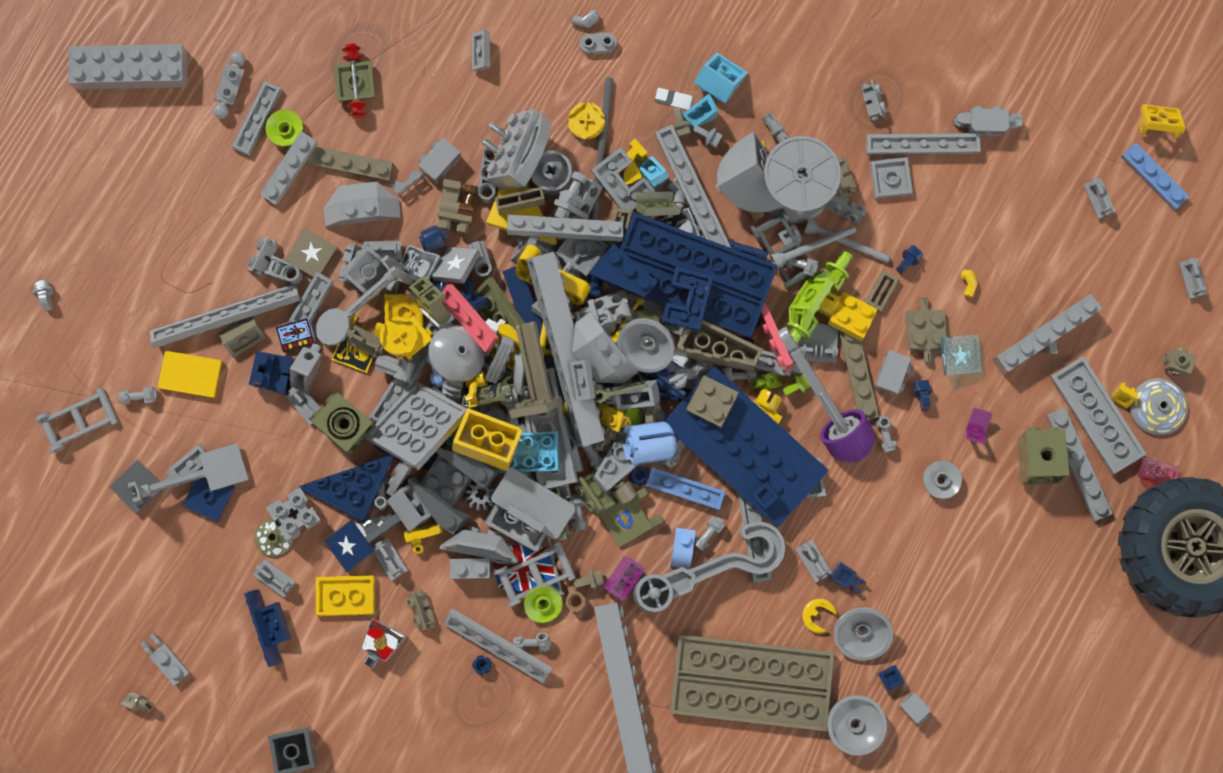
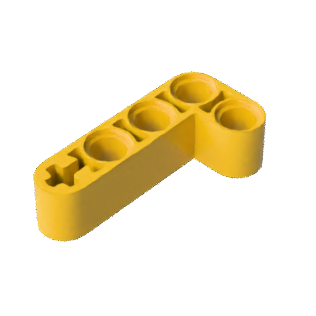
M527 245L517 262L515 271L519 279L532 285L533 282L526 259L541 255L540 249L534 245ZM559 269V273L564 278L563 287L569 297V301L575 305H582L591 289L590 285L586 281Z

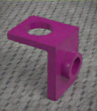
M973 408L965 430L966 439L981 444L986 443L985 433L992 417L991 412Z

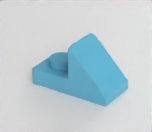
M653 156L636 165L653 189L665 183L667 178H669L666 169Z

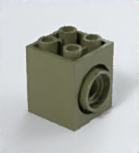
M337 392L326 400L327 405L322 410L319 409L313 415L314 420L312 423L347 453L353 455L366 441L365 435L375 423ZM349 421V427L343 429L344 424Z
M1034 427L1028 428L1020 436L1017 442L1021 485L1060 484L1069 476L1065 430H1059L1058 427L1039 430V428Z

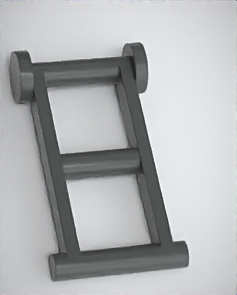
M783 208L779 210V215L759 227H750L755 239H761L770 255L777 252L785 254L801 247L788 225L790 219ZM781 222L793 242L773 252L763 232ZM802 254L803 260L807 262V255ZM783 267L778 268L785 280L783 285L786 289L810 276L803 273V270L789 279Z

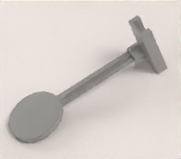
M386 255L381 261L388 272L384 274L380 281L346 311L334 308L327 310L320 316L316 325L318 339L323 344L329 346L338 345L343 342L347 337L348 331L351 329L350 318L382 289L397 278L408 285L414 281L412 276L405 273L407 268Z

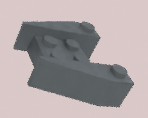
M442 444L436 451L439 456L424 479L416 476L408 479V483L435 521L454 535L462 531L471 517L456 505L470 482L473 480L483 488L492 485L502 469L454 452L451 446Z

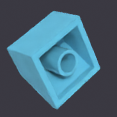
M717 52L703 65L694 83L700 89L712 94L717 100L726 103L748 72Z

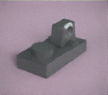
M389 514L383 518L382 521L384 523L380 527L373 520H369L362 525L367 535L365 538L368 543H373L402 522L397 514Z

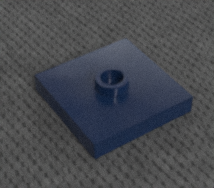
M206 477L194 481L182 506L219 522L236 487L230 485L210 491Z

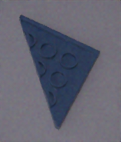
M389 455L300 485L299 488L344 513L365 522L395 456Z

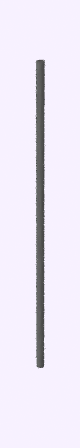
M607 77L605 80L602 107L605 115V126L599 134L596 166L605 157L613 78ZM595 177L594 181H595L596 183H598L599 185H601L600 182H599V181L596 179V177ZM600 194L591 210L590 220H598ZM588 274L583 280L589 285L591 283V275ZM588 296L580 306V309L588 307Z

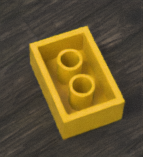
M467 408L454 438L452 451L508 471L520 442L523 429Z

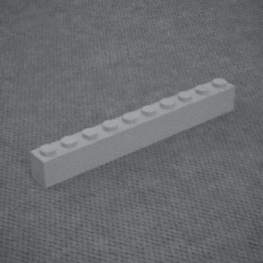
M554 252L526 259L577 447H585L604 441L605 430L603 425L600 424V411L595 406L594 399L576 401L570 362L578 361L572 353L575 330L573 323L575 319L573 313L569 310L568 304L570 301L567 293L564 291V278L559 273L558 257Z
M612 603L594 607L628 773H656L654 761L650 762L648 755L652 753L650 742H646L644 735L648 734L646 722L642 723L640 715L644 714L642 702L638 703L636 695H640L638 683L634 684L632 676L636 675L634 663L630 664L628 656H632L630 644L626 645L624 637L628 636L626 625H622L620 619L624 617L622 606Z

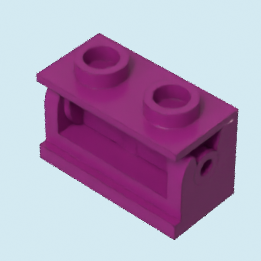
M624 556L603 586V589L615 598L624 601L645 571V568L633 559Z

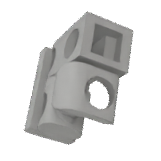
M625 290L600 297L595 301L593 299L588 300L589 306L579 309L581 318L591 311L608 334L615 331L616 324H622V317L628 318L629 322L633 320Z

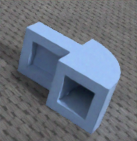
M676 528L670 567L690 569L695 530Z

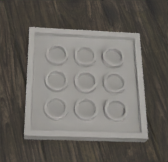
M416 381L370 429L365 437L368 441L419 470L459 427L467 409Z

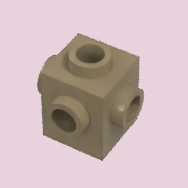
M1176 347V349L1174 348L1165 353L1163 369L1169 371L1168 373L1173 376L1192 374L1197 356L1187 353L1188 350Z

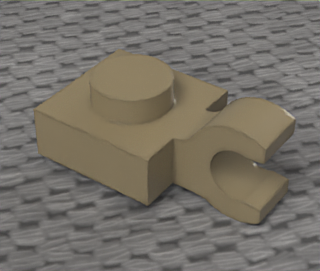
M603 425L605 440L596 443L595 450L608 453L611 448V440H616L617 432Z

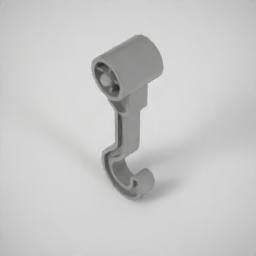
M754 522L746 524L739 530L740 537L744 540L754 537L763 539L768 548L764 558L757 560L744 554L731 553L717 557L689 570L680 567L664 575L653 574L644 576L633 587V601L642 611L658 612L667 608L672 599L692 591L695 583L727 569L736 568L752 574L771 572L779 566L784 558V539L778 529L769 523Z

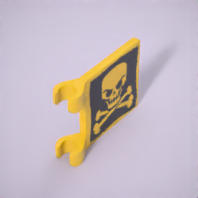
M357 314L350 318L351 330L357 320ZM377 323L373 335L380 338L379 334L384 324ZM346 337L343 342L336 346L331 360L368 373L374 356L347 343L348 337Z

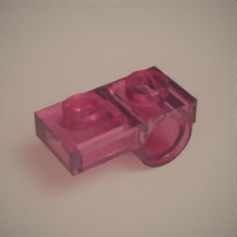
M1141 458L1138 478L1157 482L1178 478L1179 467L1151 458Z

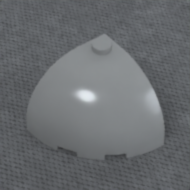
M754 132L738 141L723 157L717 170L716 187L721 194H724L738 208L750 212H768L778 209L783 205L773 198L766 186L764 168L768 158L767 150Z

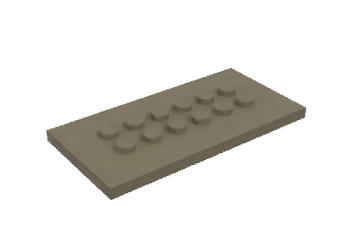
M678 634L670 713L827 731L834 652Z

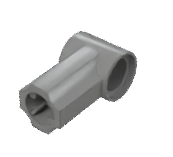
M476 241L468 245L469 249H478L481 253L474 264L477 277L482 281H486L492 277L493 269L484 241ZM482 267L489 268L485 274L480 273L479 270Z
M380 354L375 362L376 370L393 375L394 378L410 383L416 366L410 362L401 359L397 360Z

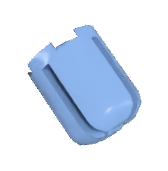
M666 422L628 426L623 430V433H626V444H623L626 460H631V465L668 460L675 453L676 438L673 436L674 431Z

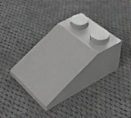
M494 504L484 523L537 552L546 534L538 530L535 533L525 527L526 523L521 520L519 522L512 520L508 517L510 513L507 510Z

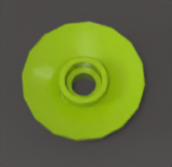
M285 109L276 111L267 120L265 127L266 135L271 142L278 146H290L294 143L300 132H303L302 120L293 111ZM288 127V132L284 133L283 128Z
M549 586L534 588L528 593L524 601V609L527 616L533 621L540 623L550 622L555 619L561 612L563 605L558 591ZM540 600H545V603L539 604Z

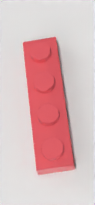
M453 284L446 285L442 292L446 300L442 303L484 352L491 351L499 337Z
M764 302L759 316L763 321L761 323L762 329L770 337L769 344L772 351L776 350L778 355L776 360L779 367H783L785 372L793 370V362L777 333L778 329L766 302Z

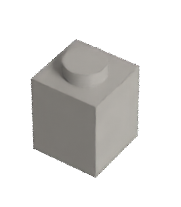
M915 692L909 693L898 704L916 724L919 722L923 723L930 716L928 713L931 709Z

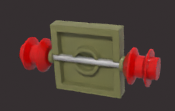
M350 43L342 48V51L346 53L343 56V60L349 63L334 65L338 103L351 102L348 104V108H351L352 111L348 115L352 116L353 119H362L367 114V111L363 110L366 103L362 100L376 99L372 61L357 62L362 58L357 53L361 48L357 44Z

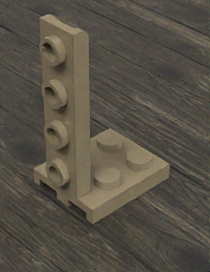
M536 321L516 325V332L531 399L515 404L516 407L510 410L511 418L546 413L563 404L561 396L552 397Z

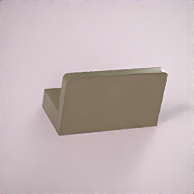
M253 316L242 319L219 333L223 345L233 358L266 338Z

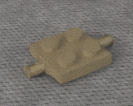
M920 298V310L905 312L908 350L923 351L924 363L932 362V350L947 348L945 310L928 309V298Z

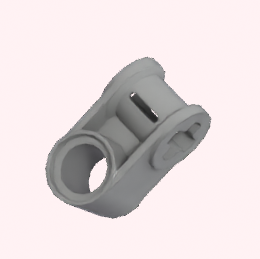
M271 256L270 265L264 271V274L292 285L301 283L303 273L298 267L278 257ZM292 271H296V276L289 279V274Z

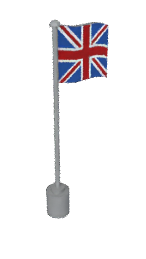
M526 424L517 425V427L523 429L522 433H527ZM531 472L532 480L537 482L535 472ZM546 535L548 548L540 546L537 552L525 545H509L519 559L518 564L552 550L550 536ZM554 553L535 561L544 583L559 576ZM492 559L494 570L506 565L508 569L518 565L517 563ZM528 565L507 574L514 591H527L537 586ZM497 574L496 579L498 583V588L504 589L500 577ZM560 581L549 585V587L557 590L561 597L564 596L565 592H562Z

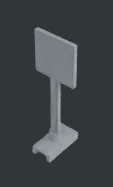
M235 443L199 454L203 465L202 470L152 485L138 486L136 481L128 483L131 491L136 490L132 492L133 496H138L132 498L135 505L143 504V497L150 496L153 492L203 477L207 478L210 491L247 481L248 476L238 444Z

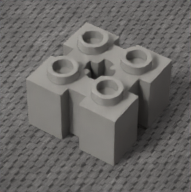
M301 488L287 495L288 500L284 503L279 499L266 507L275 524L277 522L281 523L278 529L286 543L299 537V530L304 527L309 531L321 523L313 507L307 509L306 505L309 502ZM291 512L298 513L296 519H293V517L289 518Z

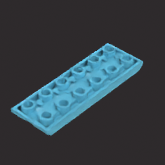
M558 431L522 433L509 468H514L519 472L558 471ZM455 436L448 437V446L453 447ZM501 470V471H500V473H506V472H507V471H505V470Z

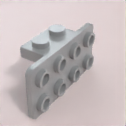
M514 468L508 469L491 497L492 502L510 513L509 518L516 522L521 520L526 523L525 527L535 533L538 530L553 539H557L575 511L573 504Z

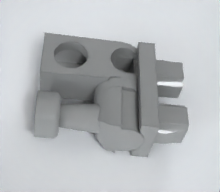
M574 171L571 176L574 181L570 188L559 193V200L556 199L554 202L558 206L555 217L588 220V214L592 210L602 190V186L593 180L587 179L588 177Z

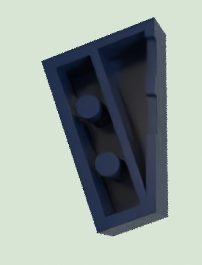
M615 244L611 246L588 273L593 277L643 298H646L658 285L656 280Z

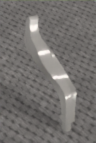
M699 363L695 364L691 369H679L676 375L670 378L669 383H676V389L682 388L686 385L688 379H696L701 371L712 368V365Z

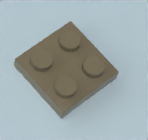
M703 376L686 410L722 428L739 392Z

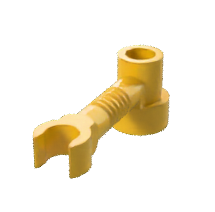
M480 371L475 377L465 381L469 389V394L465 396L466 401H469V408L477 406V387L488 385V381L485 380L486 374L484 371Z

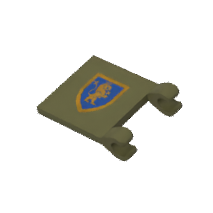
M645 488L636 492V496L629 502L616 504L600 514L619 547L664 521L661 515L648 521L637 501L648 495Z

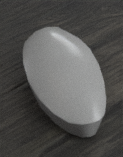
M514 353V388L519 396L527 397L530 392L529 387L525 386L527 378L521 353Z

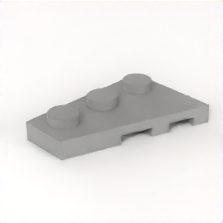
M623 429L620 430L593 478L605 493L639 465H631V460H626L623 444H626V433H623Z

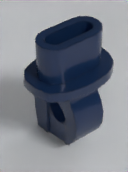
M911 245L909 249H905L902 253L904 260L895 270L902 274L909 265H918L920 258L923 256L922 251L914 245Z
M929 380L915 381L913 395L919 397L921 411H929V395L933 392V388L930 387Z

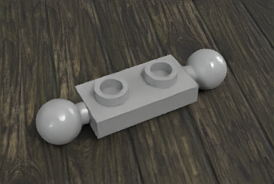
M239 51L232 53L230 57L232 66L229 64L225 65L214 99L220 102L213 109L215 117L219 119L227 117V105L233 106L244 74V70L239 67L245 63L246 58Z

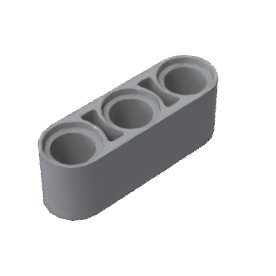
M486 148L483 152L478 188L479 197L486 204H491L495 201L498 188L486 180L485 177L488 165L494 161L487 159L489 154L494 153L489 148ZM485 190L492 191V195L489 197H484L482 194Z

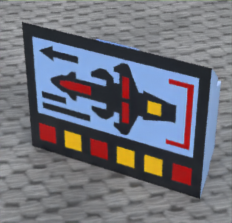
M308 318L276 327L283 353L315 344V336Z

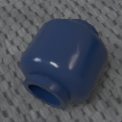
M437 225L422 230L421 236L418 237L423 250L431 253L445 247V240H448L444 229L440 230Z

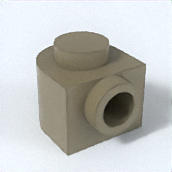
M624 479L619 481L609 491L618 504H625L636 496V492L629 481Z

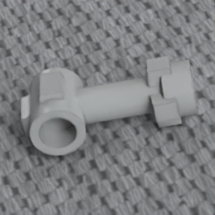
M793 258L786 261L784 265L788 268L793 266L803 268V273L814 276L818 271L819 261L808 258L806 262Z
M732 368L721 369V373L733 384V380L747 379L748 382H752L756 379V369L753 372H733Z
M144 387L143 392L130 393L129 390L119 392L120 403L125 405L130 404L131 400L144 399V403L156 402L157 398L155 387Z
M885 415L879 416L875 424L882 432L884 443L881 444V447L884 449V452L896 450V441L891 440L888 428L891 424V419L885 417Z
M387 476L381 486L378 497L374 500V505L379 510H385L389 505L385 498V483L389 482Z
M578 494L572 495V497L568 498V501L573 502L576 512L572 528H574V531L586 530L587 521H583L581 507H585V500Z
M713 515L706 524L709 528L701 538L696 537L694 545L701 551L709 546L707 542L715 532L719 534L724 528L725 524L719 517Z
M542 632L536 636V639H524L523 636H518L513 639V645L524 650V647L538 646L539 651L546 652L550 649L551 640L547 633Z

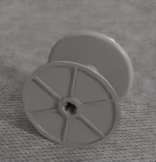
M794 136L783 140L773 148L765 163L764 177L770 194L783 206L768 212L776 217L780 214L779 210L783 208L790 219L788 223H803L809 219H814L826 208L827 203L835 195L841 178L839 161L828 145L813 137Z

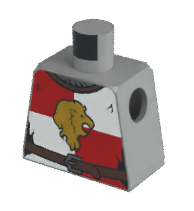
M372 618L362 645V649L369 653L364 664L375 668L379 659L387 662L406 639L407 635Z

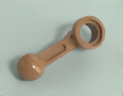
M567 557L570 565L572 566L571 559ZM558 558L556 566L560 571L563 572V574H565L562 564ZM565 578L569 591L566 605L571 611H580L585 606V597L576 590L573 579L569 581L568 578ZM573 596L581 598V604L577 607L570 604V599Z

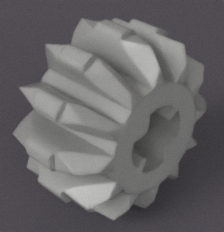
M444 379L442 395L451 400H459L462 397L466 382H452Z
M472 483L469 484L472 491L467 489L465 493L471 494V496L466 497L465 500H473L469 505L471 508L476 503L477 511H480L481 505H483L485 511L488 510L487 503L492 507L494 506V503L490 501L492 493L496 490V488L490 489L493 483L485 488L477 483L476 486ZM479 490H482L483 492L486 491L484 499L482 500L480 497L477 498L476 496L479 494Z

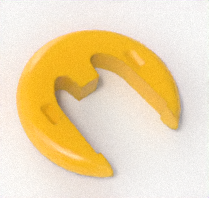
M814 599L803 610V622L814 633H827V630L813 623L810 617L811 615L817 616L818 611L815 608L818 606L831 611L836 616L837 611L828 600Z

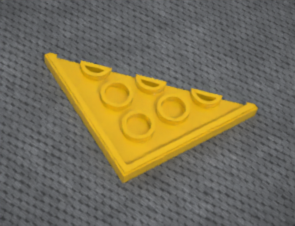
M527 184L525 187L505 191L499 188L496 197L526 191L529 188ZM494 201L486 223L489 226L507 231L508 215L544 216L538 206L499 214L496 201ZM538 237L537 239L553 245L557 243L554 237Z

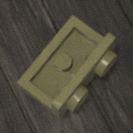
M672 191L637 193L636 211L651 219L660 215L665 218L680 215L681 207L673 203L674 193Z
M593 472L584 478L580 477L574 486L577 494L585 500L588 510L593 512L596 517L613 507L616 502L609 492L605 493L593 480L596 474Z

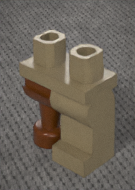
M444 179L437 215L440 230L449 231L451 223L458 224L456 232L467 235L469 227L473 226L475 216L473 200L474 196L478 195L479 187L466 184L463 191L466 194L465 201L460 203L461 182Z

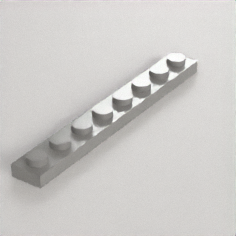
M673 125L656 131V138L704 238L731 248Z
M296 284L150 330L151 344L153 348L164 346L170 342L182 340L195 334H201L204 331L300 301L298 287Z

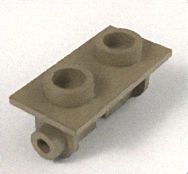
M841 156L837 158L841 170L840 184L837 192L840 197L851 196L852 193L856 192V185L852 175H845L850 172L847 160Z
M356 325L347 333V343L376 358L383 354L385 349L380 343L379 337Z
M421 589L408 594L407 604L414 613L413 621L416 628H419V631L434 627L435 619L432 610L424 611L423 607L430 605L426 592L423 593Z

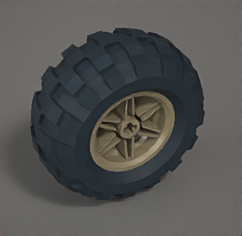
M1183 477L1160 482L1158 485L1147 489L1137 497V501L1133 506L1128 508L1123 517V528L1118 536V546L1121 548V558L1119 561L1123 572L1128 575L1131 581L1130 586L1138 595L1144 597L1149 605L1160 611L1171 613L1174 616L1195 618L1222 613V485L1209 479ZM1190 524H1194V525H1195V530H1194V531H1193V529H1192V527H1191ZM1173 532L1177 533V537L1175 539H1172L1171 537ZM1210 535L1212 541L1210 543H1207L1205 540H1207V538ZM1192 543H1195V544H1194V548H1196V550H1192V549H1193V546L1191 545ZM1172 551L1176 556L1175 559H1172L1170 556ZM1206 555H1209L1211 557L1210 562L1208 561ZM1190 564L1193 565L1191 571L1187 569Z

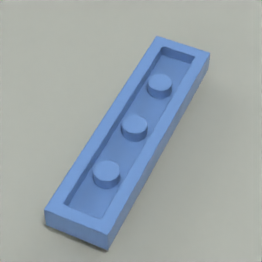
M1137 143L1121 156L1173 210L1177 209L1189 197Z
M653 467L646 484L647 487L720 510L725 494L723 490Z

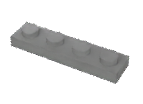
M301 131L260 195L273 204L278 205L318 142Z

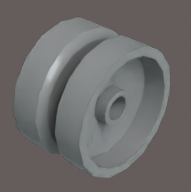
M555 150L543 152L531 176L534 188L542 187L543 195L547 197L560 196L559 193L561 191L568 190L572 183V166L569 159L563 153Z

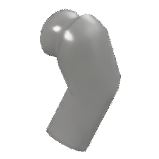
M591 10L584 17L574 15L572 24L589 28L598 21L599 13L597 10Z

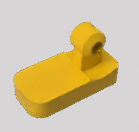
M435 522L417 527L411 532L408 530L404 531V538L406 542L411 541L413 552L420 554L424 549L421 538L442 533L444 529Z

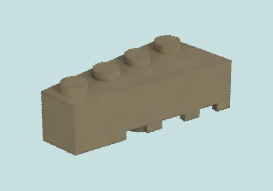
M702 320L699 332L686 329L675 355L753 372L763 349Z

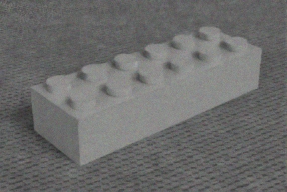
M183 44L69 46L68 83L75 90L187 87L188 51Z

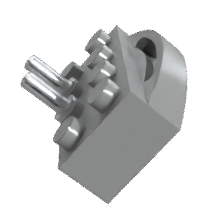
M536 109L524 110L517 114L512 113L507 119L509 125L506 130H503L493 122H490L488 125L490 129L500 135L502 142L497 147L486 138L482 140V144L493 151L495 156L494 161L487 167L488 176L486 180L502 191L525 187L543 154L549 138L552 121Z

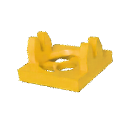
M1142 104L1140 109L1142 116L1139 123L1140 134H1145L1147 129L1171 132L1173 138H1178L1180 133L1184 134L1186 127L1179 109ZM1151 118H1152V119H1157L1158 121H1161V122L1152 121Z

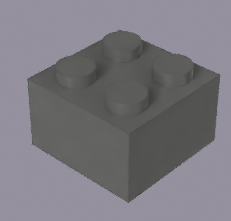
M311 726L268 736L275 773H292L318 766Z

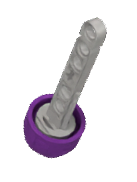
M787 327L777 331L785 347L832 419L823 427L820 433V439L834 458L848 463L864 459L871 452L875 442L873 427L864 412L861 410H848L840 413Z

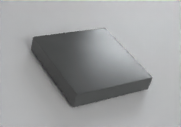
M136 460L110 488L135 514H139L162 490L143 497V504L135 505L132 498L138 496H133L132 492L136 490L131 491L128 483L136 481L138 486L160 482L139 460Z

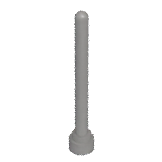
M812 219L808 220L803 232L808 235L818 234L823 237L834 234L819 227V224H816V221ZM844 237L835 241L885 263L891 260L890 256Z
M851 226L785 254L774 253L770 255L771 263L778 265L777 269L781 268L790 259L854 234L856 228Z

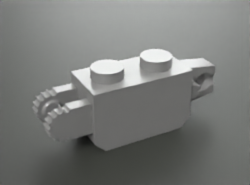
M975 106L969 112L957 114L953 121L956 127L968 128V133H980V136H1002L1008 129L1021 128L1023 123L1022 115L1009 113V109H1003L1001 106H996L992 109H985L984 106Z

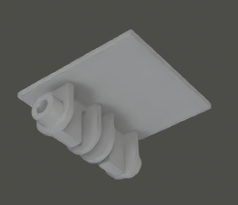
M817 324L811 332L809 340L803 338L799 340V348L807 361L836 363V356H838V329L826 324Z

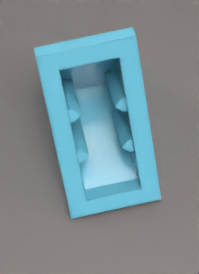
M708 94L684 112L683 116L686 121L692 123L690 129L694 130L695 126L700 127L716 119L718 109L712 97Z

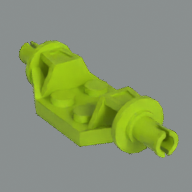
M842 251L835 264L827 262L825 264L826 269L816 273L814 276L808 277L790 305L787 328L791 331V335L797 344L801 338L810 339L811 332L818 324L814 314L820 309L824 298L830 291H839L844 280L849 278L845 268L853 257L848 252Z

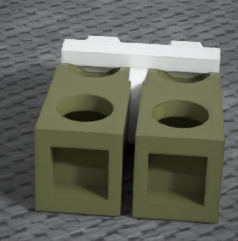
M425 276L409 286L418 305L422 307L420 311L439 330L453 325L451 321L455 318L442 303L446 300L444 294Z

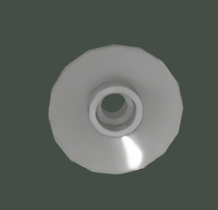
M943 460L934 462L924 472V487L935 498H950L961 487V473L951 462ZM939 477L944 478L943 484L938 482Z

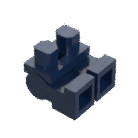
M256 351L249 385L258 389L288 395L291 386L290 377L286 375L290 376V367L295 358Z

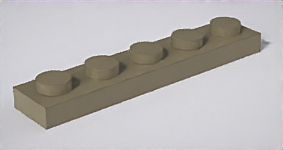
M317 146L305 163V165L387 182H390L394 165L393 162Z
M838 330L856 410L863 411L868 420L878 418L879 415L862 343Z

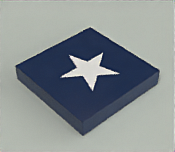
M353 519L348 521L325 541L346 573L374 552Z

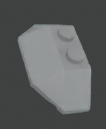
M378 182L339 186L324 207L325 227L401 219L399 199Z
M591 311L575 323L572 353L578 360L590 359L592 377L596 382L624 383L639 372Z
M469 527V530L460 531L440 545L441 550L519 563L518 557L505 538L499 536L500 532L488 530V533L485 534L480 533L481 529Z

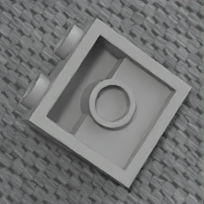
M365 245L341 274L365 294L384 277L388 270L381 261L383 258L368 245Z

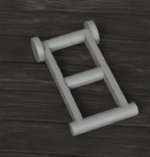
M103 388L97 389V394L52 415L48 412L35 418L36 423L41 422L52 446L49 449L50 454L63 450L65 443L108 423H111V425L118 423ZM100 399L108 418L86 428L78 408ZM71 412L79 431L58 441L50 421Z
M560 542L553 545L554 549L508 569L506 565L493 571L494 575H499L510 600L507 603L508 607L522 602V597L528 595L536 587L549 586L565 578H568L569 581L576 578ZM557 553L565 574L544 583L535 561ZM528 565L537 586L516 595L507 574Z

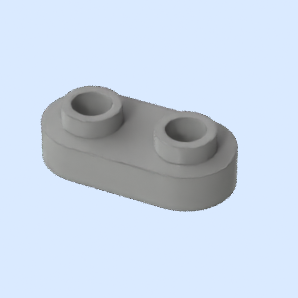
M611 33L586 34L581 37L579 46L580 50L585 54L611 53L616 49L617 40ZM608 39L611 43L605 44L604 41ZM586 41L592 42L591 45H586L585 43Z

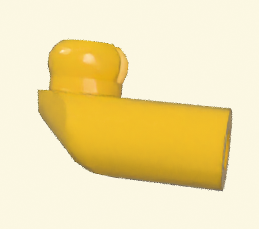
M963 270L961 278L967 282L964 296L973 298L978 281L972 270Z

